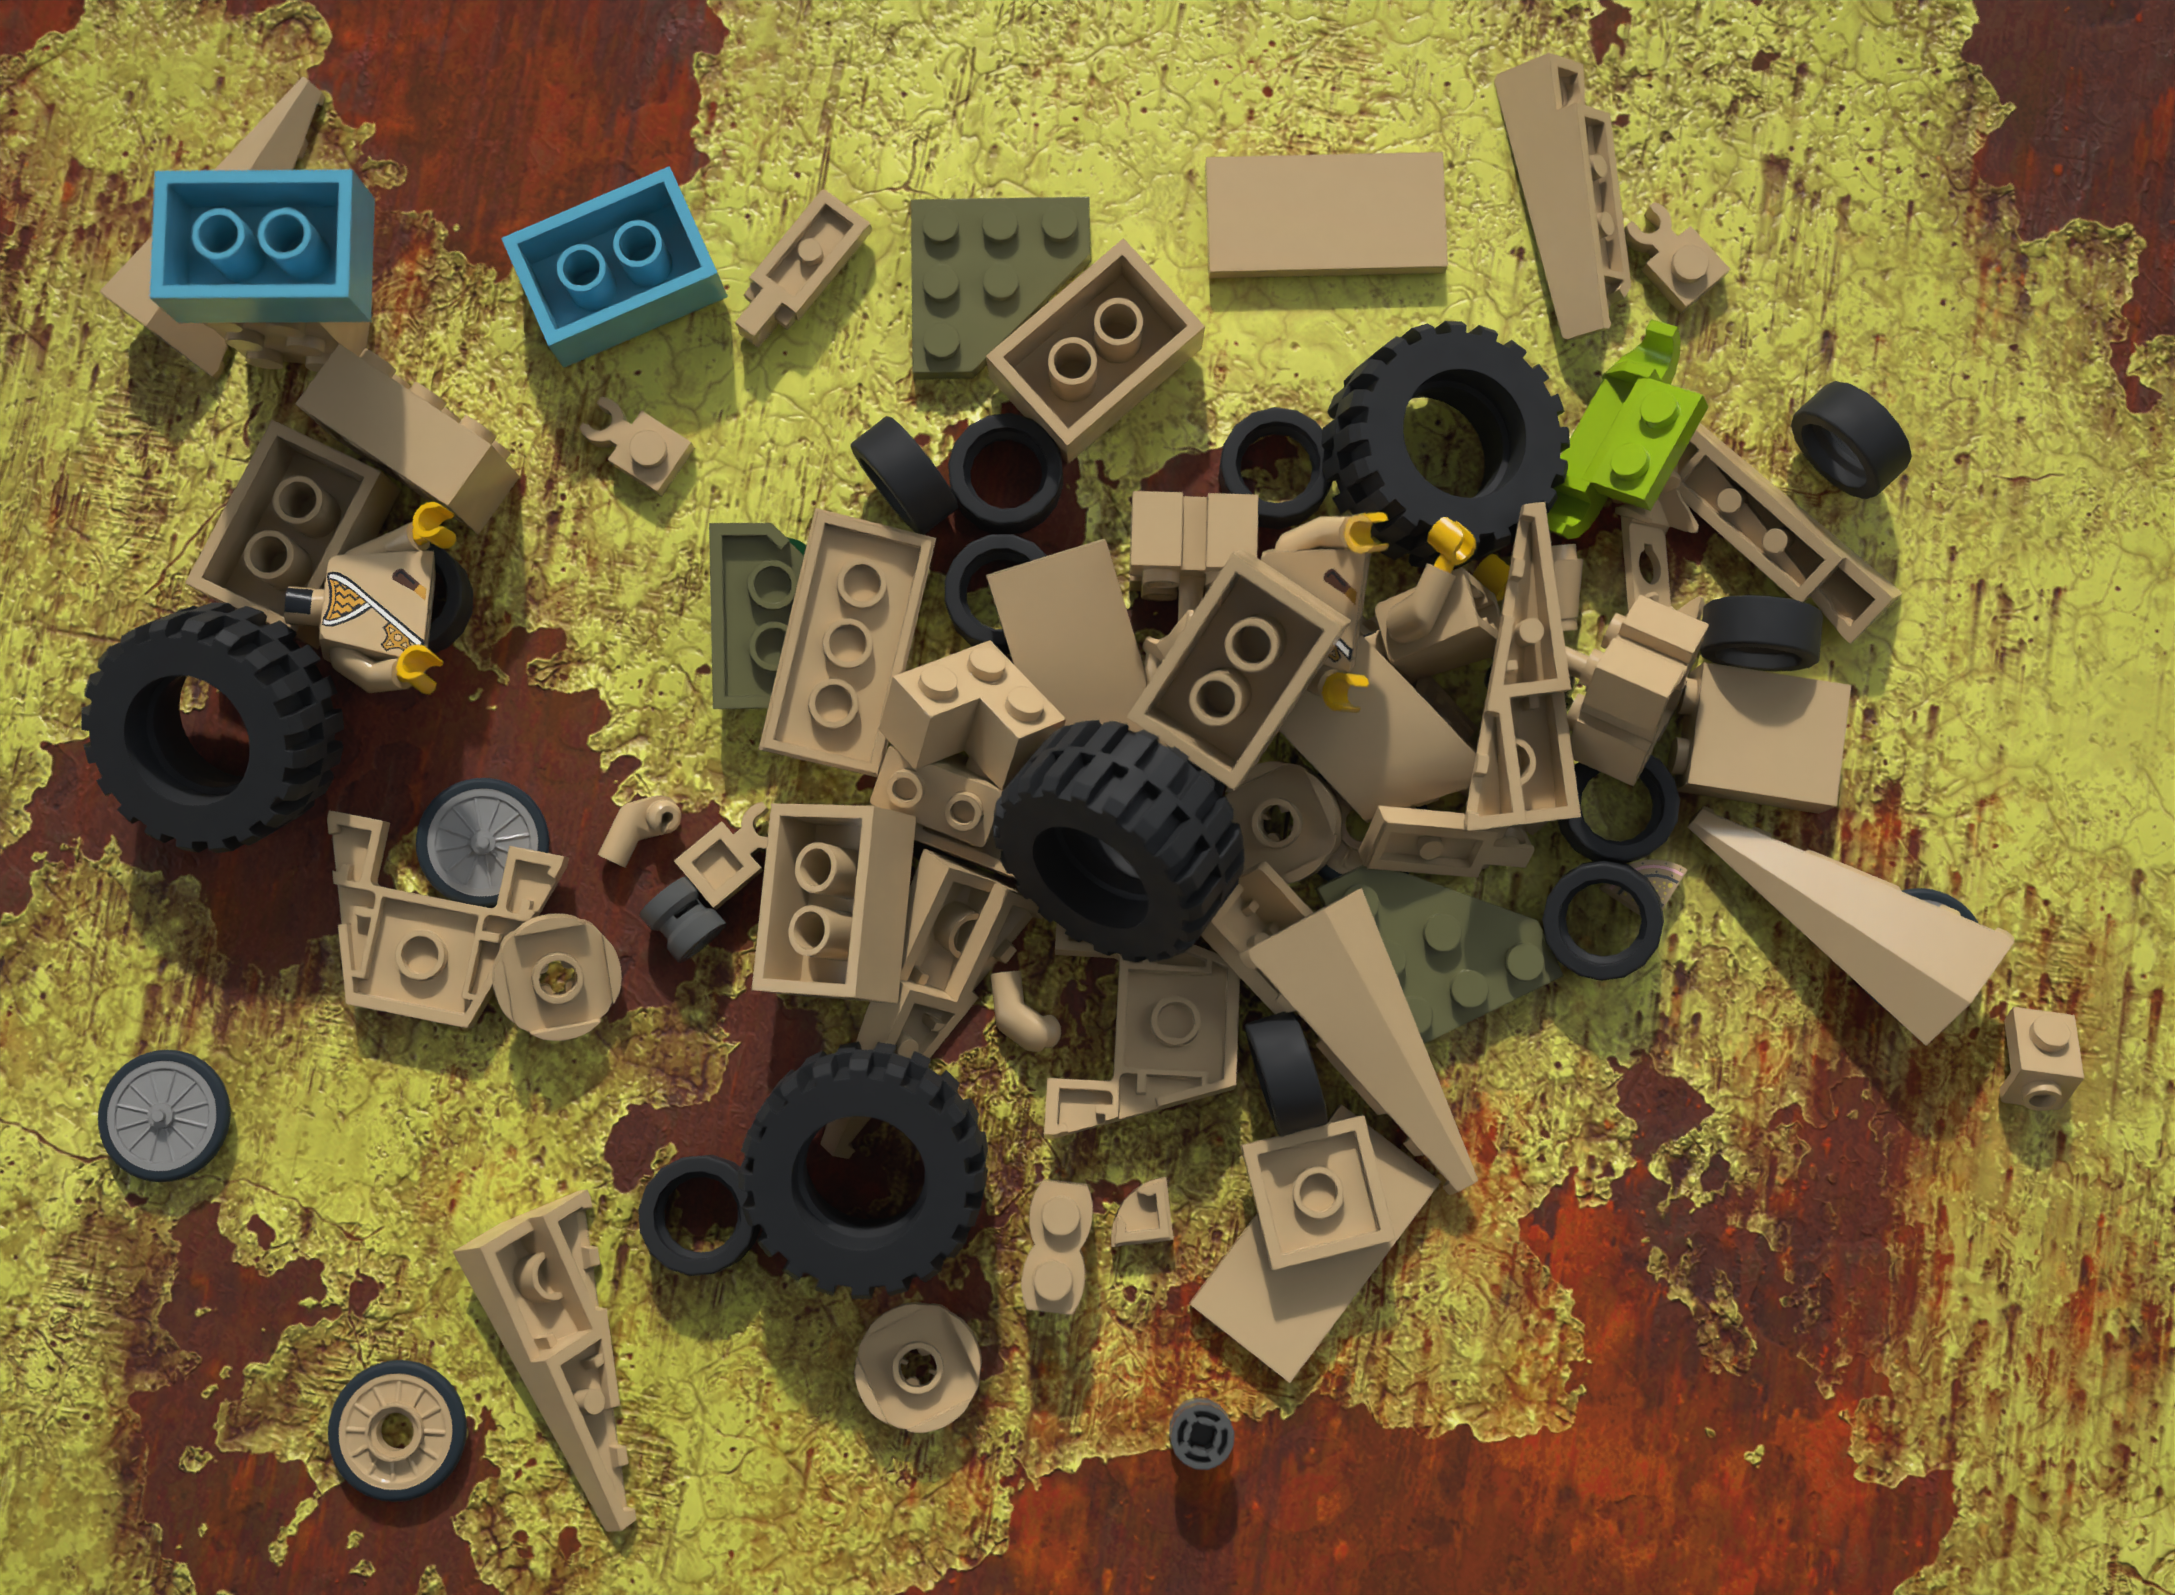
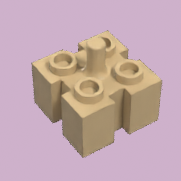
M1133 491L1129 591H1141V598L1150 601H1172L1178 598V622L1188 610L1195 611L1232 553L1245 549L1257 557L1258 494L1208 493L1207 497L1183 496V492Z
M1639 595L1626 617L1616 613L1612 618L1601 643V647L1606 649L1605 652L1594 649L1590 656L1565 646L1569 675L1578 678L1579 684L1586 686V695L1584 696L1579 693L1567 714L1569 730L1573 731L1570 737L1573 760L1634 786L1650 758L1656 742H1659L1676 711L1688 680L1687 676L1696 660L1709 627L1708 623Z

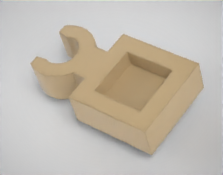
M1654 202L1649 206L1644 215L1654 225L1655 232L1651 234L1644 233L1631 221L1624 229L1626 244L1631 249L1641 253H1648L1652 257L1641 271L1675 309L1682 314L1720 282L1730 271V268L1692 226H1689L1677 236L1671 229L1672 220L1667 209L1661 204Z
M600 397L597 404L602 411L612 416L611 424L605 430L598 431L582 423L579 427L580 431L596 447H616L608 458L611 465L662 497L695 448L692 442L642 410L634 422L630 424L616 402L609 398Z
M763 802L754 804L745 812L741 822V829L735 834H732L721 821L674 860L715 910L764 871L753 859V856L760 850L766 851L768 837L758 835L755 829L757 821L769 812Z

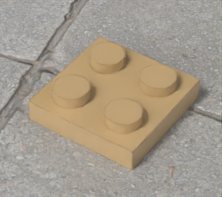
M1364 1115L1328 1123L1286 1136H1275L1240 1145L1272 1270L1396 1240Z

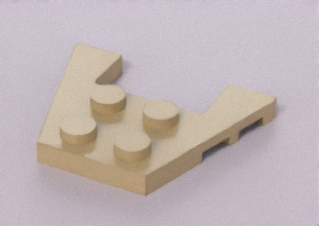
M329 810L327 824L328 834L333 835L336 871H332L333 882L338 885L342 924L338 925L346 1004L464 1028H474L494 994L492 970L503 938L509 932L515 931L524 922L540 915L565 872L569 858L509 846L498 901L494 908L385 888L378 884V877L390 822Z
M1058 923L1056 924L1055 955L1115 958L1119 961L1114 1075L1110 1081L1047 1078L1044 1138L1055 1139L1235 1090L1240 977L1219 954L1193 945L1186 952L1161 961L1149 962L1148 959L1140 962L1125 961L1120 954L1115 953L1107 956L1094 951V945L1084 940L1081 942L1075 941L1064 934L1066 929Z

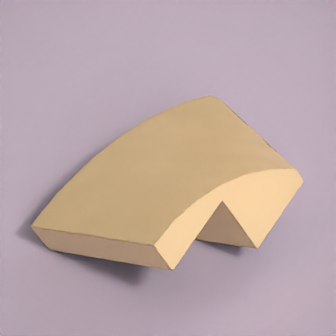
M1362 635L1359 637L1355 666L1350 671L1339 670L1341 673L1363 675L1368 678V687L1350 685L1348 689L1349 702L1353 706H1359L1361 708L1360 712L1352 713L1331 710L1326 706L1322 697L1306 690L1279 730L1366 823L1372 821L1378 806L1419 807L1438 801L1441 796L1470 788L1476 753Z

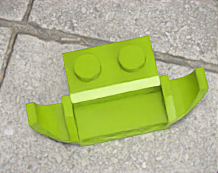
M1651 319L1646 328V336L1634 350L1622 356L1603 374L1601 385L1570 438V448L1563 451L1560 455V459L1567 460L1569 466L1565 482L1553 488L1557 491L1558 499L1547 514L1549 532L1566 539L1578 538L1590 528L1608 497L1649 511L1652 510L1709 408L1703 394L1671 385L1680 358L1681 338L1677 326Z

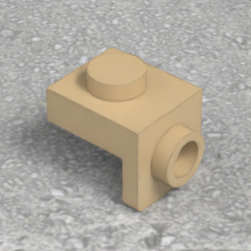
M2012 1007L2004 1020L2011 1073L1999 1089L2001 1101L2024 1105L2036 1111L2059 1110L2063 1108L2084 1079L2075 1015Z

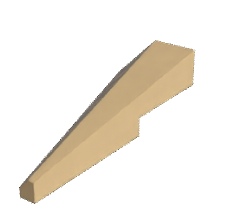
M302 77L215 170H293L297 158L303 159L308 146L305 137L317 105L323 106L324 94L309 80ZM151 236L99 292L215 380H218L226 366L223 362L228 346L225 344V339L214 329L205 326L203 323L176 322L149 298Z
M1545 502L1524 504L1520 510L1464 817V832L1581 817L1564 692L1571 690Z
M1703 806L1690 819L1687 826L1925 1046L1972 1003L2014 944V937L2001 928L1997 927L1996 930L1976 923L1962 917L1959 911L1943 904L1940 907L1902 892L1897 885L1810 849L1803 851L1772 838L1771 833L1757 827L1750 829L1714 814L1713 809Z
M923 849L909 889L898 1003L870 1001L856 1042L860 1043L861 1049L874 1050L877 1043L882 1042L896 1045L895 1054L911 1058L914 1051L930 1058L979 998L974 990L996 962L1007 963L1017 951L1012 943L1033 917L1043 919V916L1038 913L1039 907L1030 898L1025 899L1015 887L1016 885L969 862ZM853 1116L829 1122L820 1144L832 1156L849 1159L855 1152L851 1142L871 1117Z
M1362 888L1328 904L1238 955L1248 970L1259 968L1277 988L1280 994L1275 1000L1286 1013L1297 1011L1320 1037L1316 1043L1318 1049L1377 1115L1388 1113L1408 1137L1403 1144L1414 1156L1425 1155L1447 1179L1443 1189L1448 1195L1457 1193L1478 1181Z
M586 1189L574 1192L504 1221L454 1250L453 1254L605 1531H622L636 1520V1513L634 1508L627 1507L622 1466L629 1463L626 1446L618 1444L613 1408L620 1406L607 1308L599 1307L594 1267L600 1265L598 1247L590 1246L586 1210L592 1208V1201Z

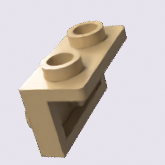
M891 744L887 749L870 802L876 807L916 816V823L977 847H983L987 843L992 831L995 805L1001 797L1002 791L970 756L966 757L957 753L915 770Z
M1260 862L1243 871L1239 877L1238 885L1201 936L1274 1014L1285 1011L1275 1000L1280 992L1259 968L1248 970L1238 955L1313 914V912L1268 863Z

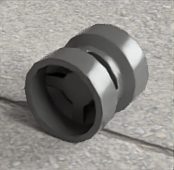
M686 876L676 880L658 893L639 914L651 930L660 931L667 939V950L678 963L690 959L705 948L727 925L716 910L703 906L699 901V890Z
M1194 1397L1184 1401L1174 1410L1169 1421V1436L1176 1456L1184 1464L1194 1469L1208 1470L1219 1466L1229 1457L1234 1446V1430L1227 1412L1217 1402L1208 1398Z

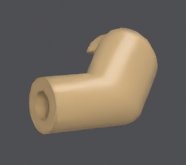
M662 795L651 796L623 805L597 855L626 868L639 840L671 833L677 829L682 818L679 807L671 798Z
M1021 971L991 974L995 1018L998 1029L1027 1051L1040 1052L1044 1048L1054 1047L1061 1037L1060 1024L1054 1016H1041L1038 1012L1024 1004Z

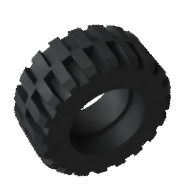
M1444 321L1436 328L1427 323L1411 328L1401 337H1394L1354 369L1343 381L1344 388L1334 395L1327 410L1329 417L1334 420L1323 427L1321 446L1326 450H1331L1332 457L1323 462L1322 466L1325 480L1327 482L1336 481L1340 493L1332 498L1340 514L1348 509L1353 516L1366 513H1385L1387 521L1373 522L1370 529L1371 538L1374 536L1381 541V544L1388 543L1387 550L1379 553L1393 560H1397L1408 553V562L1413 567L1425 568L1427 563L1434 565L1440 556V553L1428 543L1427 537L1433 525L1442 517H1448L1453 522L1458 521L1475 538L1476 549L1474 554L1464 563L1454 566V568L1462 567L1473 560L1479 561L1515 541L1520 510L1524 504L1545 502L1548 514L1558 499L1557 491L1553 488L1565 482L1569 465L1567 460L1560 459V453L1570 448L1568 427H1560L1558 416L1565 412L1559 394L1553 396L1549 394L1543 383L1549 379V376L1540 364L1532 368L1523 359L1527 353L1525 349L1513 340L1502 345L1496 341L1498 333L1495 330L1481 325L1466 333L1467 325L1461 321ZM1412 398H1431L1442 401L1464 415L1475 429L1482 444L1485 460L1482 484L1475 497H1458L1439 490L1430 484L1414 466L1406 449L1403 433L1405 411Z
M209 603L202 607L194 605L136 627L122 635L121 641L109 646L98 659L100 671L89 676L84 690V697L92 701L90 705L81 708V730L89 731L90 742L84 744L88 764L96 763L102 776L96 782L105 796L113 794L120 802L121 806L117 811L132 824L141 821L147 825L144 833L162 843L176 838V846L178 848L197 853L206 848L215 853L234 851L244 844L250 846L306 813L315 805V799L326 793L334 780L333 771L329 769L340 764L344 746L342 741L335 740V734L344 729L342 709H334L331 701V696L338 693L331 676L322 677L315 665L321 659L309 644L302 648L293 641L297 635L296 632L280 620L270 625L266 624L267 615L263 611L248 606L235 610V607L230 603ZM187 676L200 679L217 688L233 703L241 715L248 733L250 745L249 762L244 777L228 774L214 767L190 743L183 728L180 715V696Z
M1099 720L1077 722L1054 731L1001 792V797L997 800L994 810V841L996 848L1001 849L1000 861L1006 873L1013 874L1016 878L1015 887L1025 899L1030 898L1039 907L1038 913L1050 923L1052 921L1058 923L1066 929L1064 934L1075 941L1081 942L1084 940L1094 945V951L1107 956L1115 953L1120 954L1125 961L1140 962L1148 959L1149 962L1173 958L1175 955L1186 952L1194 945L1238 885L1245 863L1243 835L1240 824L1232 822L1234 810L1226 796L1219 797L1216 793L1213 779L1203 769L1198 772L1187 762L1189 756L1175 746L1169 749L1158 742V736L1146 730H1141L1137 733L1130 731L1128 724L1110 721L1103 723V725Z
M859 1042L841 1044L836 1053L827 1055L822 1050L806 1058L803 1065L796 1071L791 1069L778 1082L769 1097H767L757 1112L753 1124L746 1133L741 1152L745 1154V1158L738 1169V1189L747 1191L748 1197L742 1206L747 1224L751 1226L759 1224L762 1229L757 1243L768 1257L773 1256L779 1251L787 1258L782 1270L796 1281H799L805 1272L819 1279L816 1291L834 1296L837 1285L852 1287V1299H872L876 1287L886 1286L889 1296H894L909 1291L911 1281L916 1277L927 1282L941 1272L943 1262L947 1257L955 1258L966 1244L968 1232L971 1227L975 1226L981 1208L988 1168L986 1167L988 1145L986 1133L979 1131L977 1125L979 1113L972 1099L963 1100L957 1092L960 1083L947 1070L938 1075L928 1068L931 1061L930 1058L914 1051L911 1058L895 1054L896 1045L878 1042L874 1050H862ZM853 1116L876 1118L895 1126L914 1143L924 1162V1185L917 1200L907 1210L883 1219L856 1218L835 1209L818 1193L808 1173L806 1164L807 1153L815 1135L829 1122Z

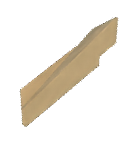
M1549 52L1497 74L1494 84L1561 335L1564 339L1576 340L1610 328L1612 323L1609 319L1608 310L1611 304L1625 299L1631 288V278L1610 113L1585 105L1583 64Z
M1701 423L1698 425L1673 470L1680 474L1682 478L1679 492L1683 501L1794 600L1805 603L1811 597L1842 637L1851 644L1902 595V592Z

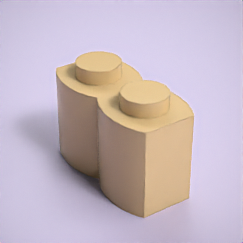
M1043 1179L1033 1196L1029 1213V1226L1034 1245L1024 1263L1021 1278L1022 1297L1027 1310L1072 1315L1081 1300L1085 1284V1262L1081 1247L1089 1235L1093 1217L1092 1197L1087 1184Z

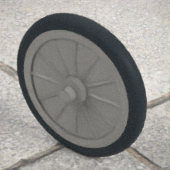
M492 778L464 780L440 792L424 811L416 834L418 861L431 885L452 901L482 907H495L497 905L509 846L549 853L547 823L534 800L515 785Z
M177 1050L148 1052L122 1066L107 1084L98 1110L99 1134L110 1158L130 1175L151 1182L181 1180L204 1168L221 1149L230 1125L231 1108L229 1096L219 1075L200 1058Z

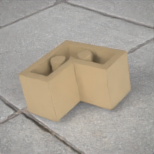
M989 640L893 676L879 731L915 770L965 751L997 787L1003 791L1043 742L1054 731L1065 725L1066 718Z

